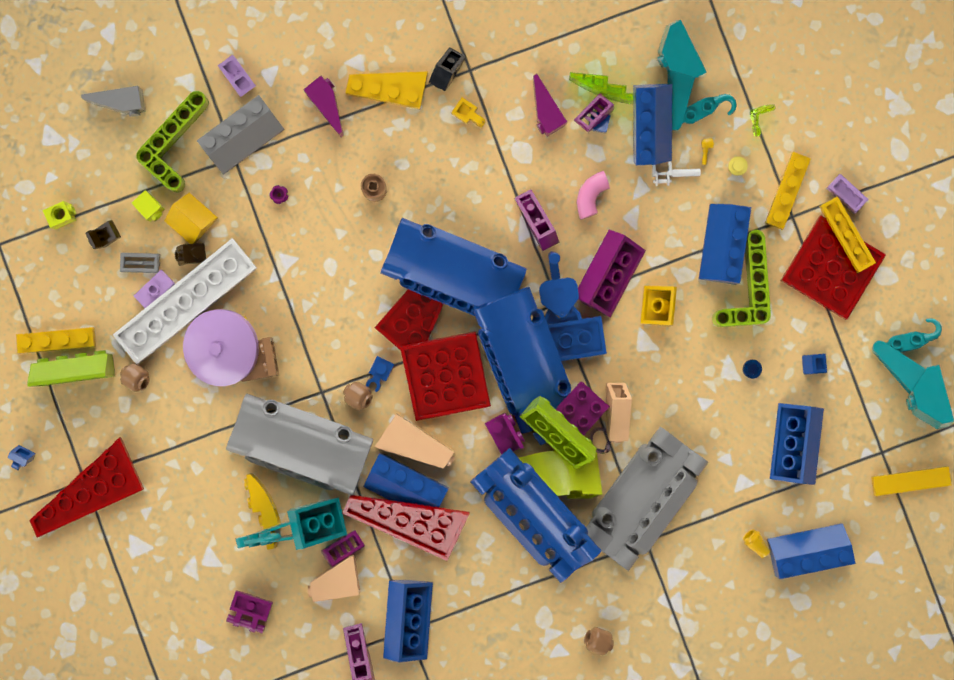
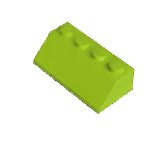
M106 350L95 351L92 356H87V353L75 354V358L68 359V355L58 356L55 361H49V358L37 359V363L30 365L27 385L28 387H41L115 377L113 355L106 354Z
M541 396L532 400L520 415V418L575 469L595 459L597 448L593 445L592 441L584 437L575 425L570 424L561 412L556 411L547 399Z

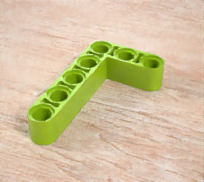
M200 91L190 93L136 153L138 162L165 187L176 193L184 190L185 180L161 158L207 109L209 105L208 98ZM202 97L203 102L200 105H195V99ZM189 111L190 116L187 119H182V113ZM176 125L177 130L172 134L169 133L170 126ZM163 139V146L157 148V140ZM146 153H150V154H151L150 160L147 161V162H144V161H143V156H144ZM164 166V167H165L164 173L158 175V174H157V169H158V167ZM178 178V186L171 187L172 180Z
M753 230L747 234L745 258L749 307L716 311L712 316V321L717 327L759 325L770 320L771 310L765 235L760 230ZM752 234L759 238L758 244L751 242ZM754 253L760 256L759 263L753 262L752 255ZM755 272L761 275L762 279L760 282L754 280L753 275ZM757 291L761 292L763 295V299L761 302L755 299V293ZM759 310L764 313L762 321L756 317V313ZM739 312H743L745 314V320L743 322H740L737 319V314ZM720 313L726 315L725 323H720L718 321V315Z

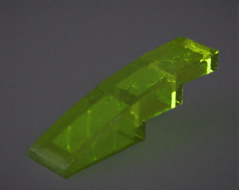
M570 72L569 81L596 95L601 93L610 100L633 105V94L626 93L627 85L608 84V76Z

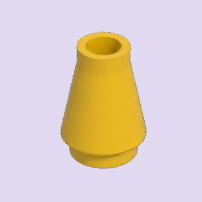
M752 529L743 536L744 544L761 558L766 557L770 553L759 531Z

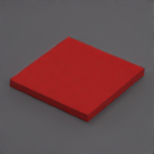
M820 215L780 281L847 320L886 254L864 241L876 263L857 273L827 219Z
M476 331L400 346L416 421L491 407Z

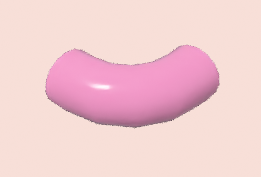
M604 171L588 178L579 189L576 203L580 220L598 214L595 203L596 198L604 190L610 189Z

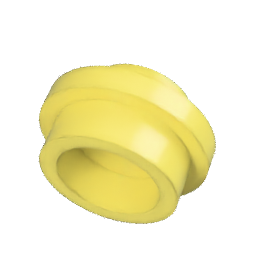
M739 156L732 158L728 164L729 171L735 176L743 175L748 168L747 161Z

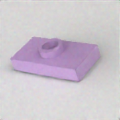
M841 174L826 188L832 195L838 196L841 203L853 214H856L869 200Z
M160 270L134 297L146 308L174 286L175 283L163 270Z

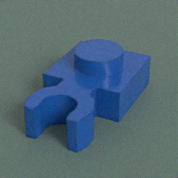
M377 356L369 371L374 376L366 382V386L369 387L370 383L375 382L377 384L375 391L378 392L381 388V379L387 381L395 364Z

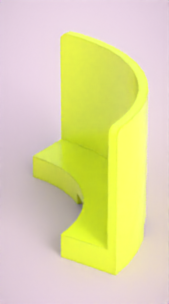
M556 450L535 453L519 458L523 463L531 465L540 478L558 497L567 496V499H591L603 495L597 451L593 461L577 469Z

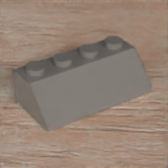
M258 95L199 138L197 142L224 175L285 129Z

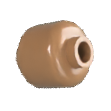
M130 364L125 366L120 372L121 384L133 392L144 390L150 382L148 371L139 365Z
M360 382L348 384L343 391L345 403L357 410L367 408L373 398L371 389Z
M594 627L586 632L584 644L588 651L605 655L613 649L614 640H612V634L609 631Z

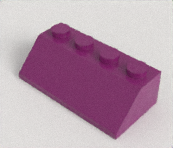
M609 229L578 287V300L611 318L646 250L626 235Z

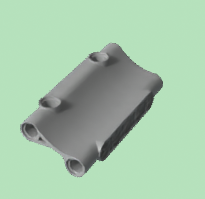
M247 393L242 401L226 450L245 456V459L251 463L323 489H337L354 495L363 466L372 446L373 438L353 432L348 426L275 400H264ZM274 409L276 412L270 414L267 410ZM346 435L348 439L342 440L339 436Z
M659 427L648 444L640 446L634 457L593 510V518L586 526L588 530L587 535L602 552L629 571L639 558L638 555H644L651 549L697 486V479L695 477L700 475L708 461L688 448L668 431Z

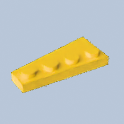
M428 71L349 74L345 93L347 95L420 110Z

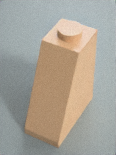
M606 383V404L610 406L606 410V433L608 439L615 443L629 441L632 398L625 383Z
M355 554L350 555L310 582L308 595L312 597L313 602L360 594Z

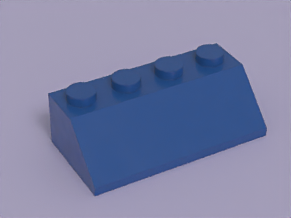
M672 84L633 85V162L635 165H656L672 161Z
M733 204L709 205L698 279L733 285L740 284L751 207Z
M778 403L770 479L815 485L824 408Z
M379 453L363 486L391 501L432 507L440 506L449 487L383 453Z
M842 523L767 539L774 574L778 579L856 564L852 544Z
M414 580L389 581L384 659L395 662L427 659L433 582Z

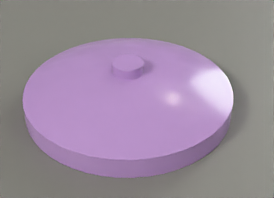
M216 309L205 312L192 321L184 336L183 353L188 367L201 381L214 386H228L243 380L251 373L258 359L259 343L254 328L243 316L231 310Z

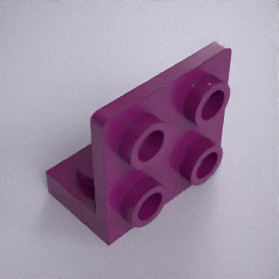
M580 381L558 405L556 411L561 412L569 423L575 425L579 432L585 435L610 406Z
M504 412L485 423L501 455L509 448L512 451L524 448L522 443L525 440L520 431L515 432L513 426L516 424L511 414L506 415Z

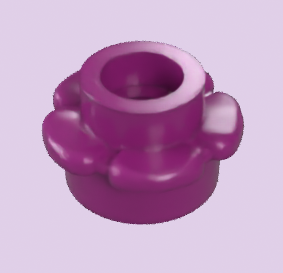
M276 185L270 191V198L276 204L286 202L288 190L284 186Z

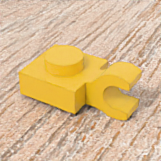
M461 97L451 112L453 116L465 124H468L471 120L482 128L486 122L483 117L476 114L478 107Z

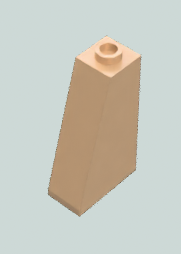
M399 414L395 415L375 445L378 449L443 469L446 465L449 467L455 459L453 456L455 451Z

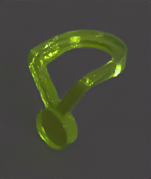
M775 104L750 110V117L754 124L752 129L756 137L761 135L759 114L775 110Z

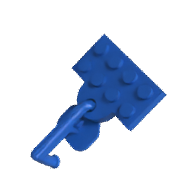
M554 251L549 252L548 259L552 280L545 281L540 285L539 294L542 305L548 308L544 317L561 361L607 354L601 316L581 317L580 312L574 307V304L579 299L578 285L572 278L560 279L558 266L560 255Z

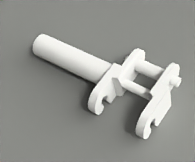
M668 161L669 167L667 172H657L656 166L652 165V177H655V180H653L655 186H658V183H667V186H669L670 182H672L669 176L689 177L701 175L700 169L672 170L671 161ZM658 175H666V179H658Z

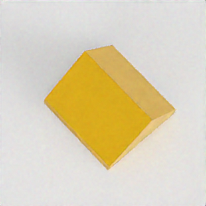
M189 192L171 206L164 221L188 243L196 244L218 217Z
M644 286L640 323L673 326L677 287Z

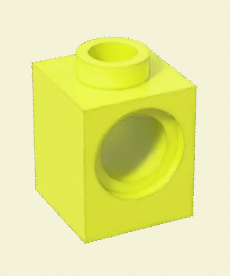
M146 190L131 203L150 222L158 220L163 215L162 211L165 210Z
M65 201L42 210L49 227L55 230L77 221L74 216L76 215L75 208L72 204L69 205ZM64 210L65 216L59 219L58 213Z

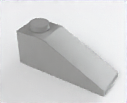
M139 86L81 95V98L88 103L120 112L130 117L140 116V113L146 112L143 90Z

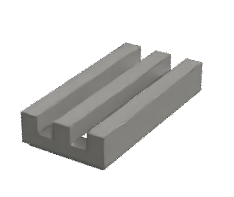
M120 253V272L158 273L160 271V254ZM125 257L155 258L154 261H125ZM125 265H154V269L124 267Z

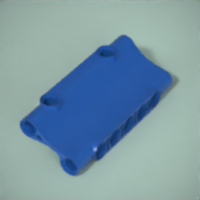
M402 218L380 274L395 280L399 279L400 285L406 289L475 316L473 312L475 307L494 302L519 290L527 268L508 261L507 257L501 253L443 231L430 224L419 225Z
M526 287L499 300L479 305L473 309L477 322L481 327L478 334L506 407L515 416L521 433L533 431L520 418V415L532 400L541 396L547 399L556 410L558 405L571 392V384L545 320L544 313L537 308L530 287Z
M510 448L470 481L481 495L485 492L487 493L484 498L487 507L540 565H551L549 571L560 583L565 581L575 570L589 563L601 553L602 550L587 535L588 530L585 525L566 507L535 472L533 467L528 463H523ZM493 494L498 497V501L494 499ZM506 509L511 512V516L508 515ZM519 523L523 525L524 530L520 528ZM532 537L536 540L537 545L533 543ZM545 552L549 554V559L546 557Z

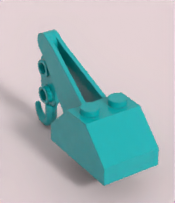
M676 20L666 25L658 49L659 57H657V60L661 67L667 69V84H672V130H679L683 123L693 124L712 114L724 101H729L732 105L731 110L727 114L729 116L733 114L737 103L730 94L705 97L687 107L695 78L707 73L682 21Z
M929 318L926 319V322H931L935 325V332L930 334L910 332L893 336L887 343L876 341L872 346V352L909 394L908 399H906L908 410H911L915 417L935 429L949 427L954 422V417L940 365L930 366L925 369L901 353L919 349L928 342L938 339L942 332V326L936 319Z
M338 497L292 508L287 511L289 521L235 539L237 548L264 546L273 542L294 539L295 548L299 550L345 536L347 531ZM288 525L291 526L292 534L281 536L279 533H270Z

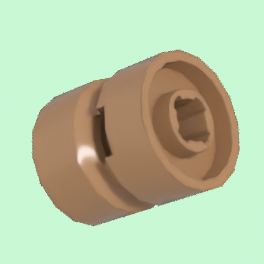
M375 173L368 174L361 182V190L369 201L377 202L386 196L387 186L380 175Z

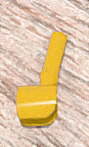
M713 138L703 139L701 142L703 149L702 165L707 164L708 149L714 148Z

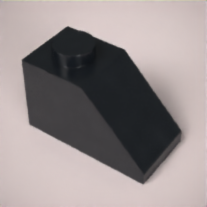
M449 47L435 65L429 83L438 89L446 91L466 56Z

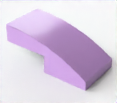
M231 55L218 65L240 97L256 86L234 55Z

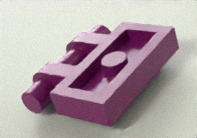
M236 590L229 610L237 613L236 616L228 614L226 622L232 623L235 627L247 628L253 633L256 631L263 633L265 626L258 624L259 619L267 621L273 602ZM243 614L253 617L252 622L242 619Z

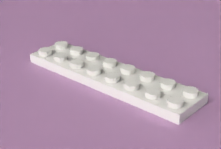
M232 238L121 327L113 336L136 365H139L254 272L257 267Z

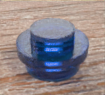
M748 360L743 365V373L750 379L757 378L762 373V366L757 360Z

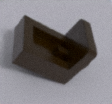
M113 220L107 221L95 230H89L85 233L93 249L105 248L121 238Z
M204 243L182 244L176 247L175 259L178 261V265L183 266L185 264H196L205 261Z

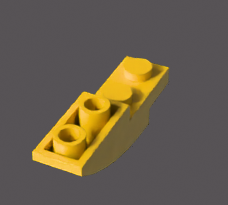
M253 473L247 474L246 479H244L245 489L249 490L250 495L247 498L248 507L252 509L253 513L261 512V515L258 516L260 527L263 526V529H267L281 524L276 505L266 487ZM277 542L264 546H267V550L275 549Z

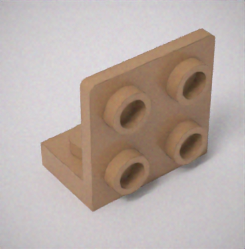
M272 337L258 340L259 354L257 362L251 373L241 380L242 382L279 375Z

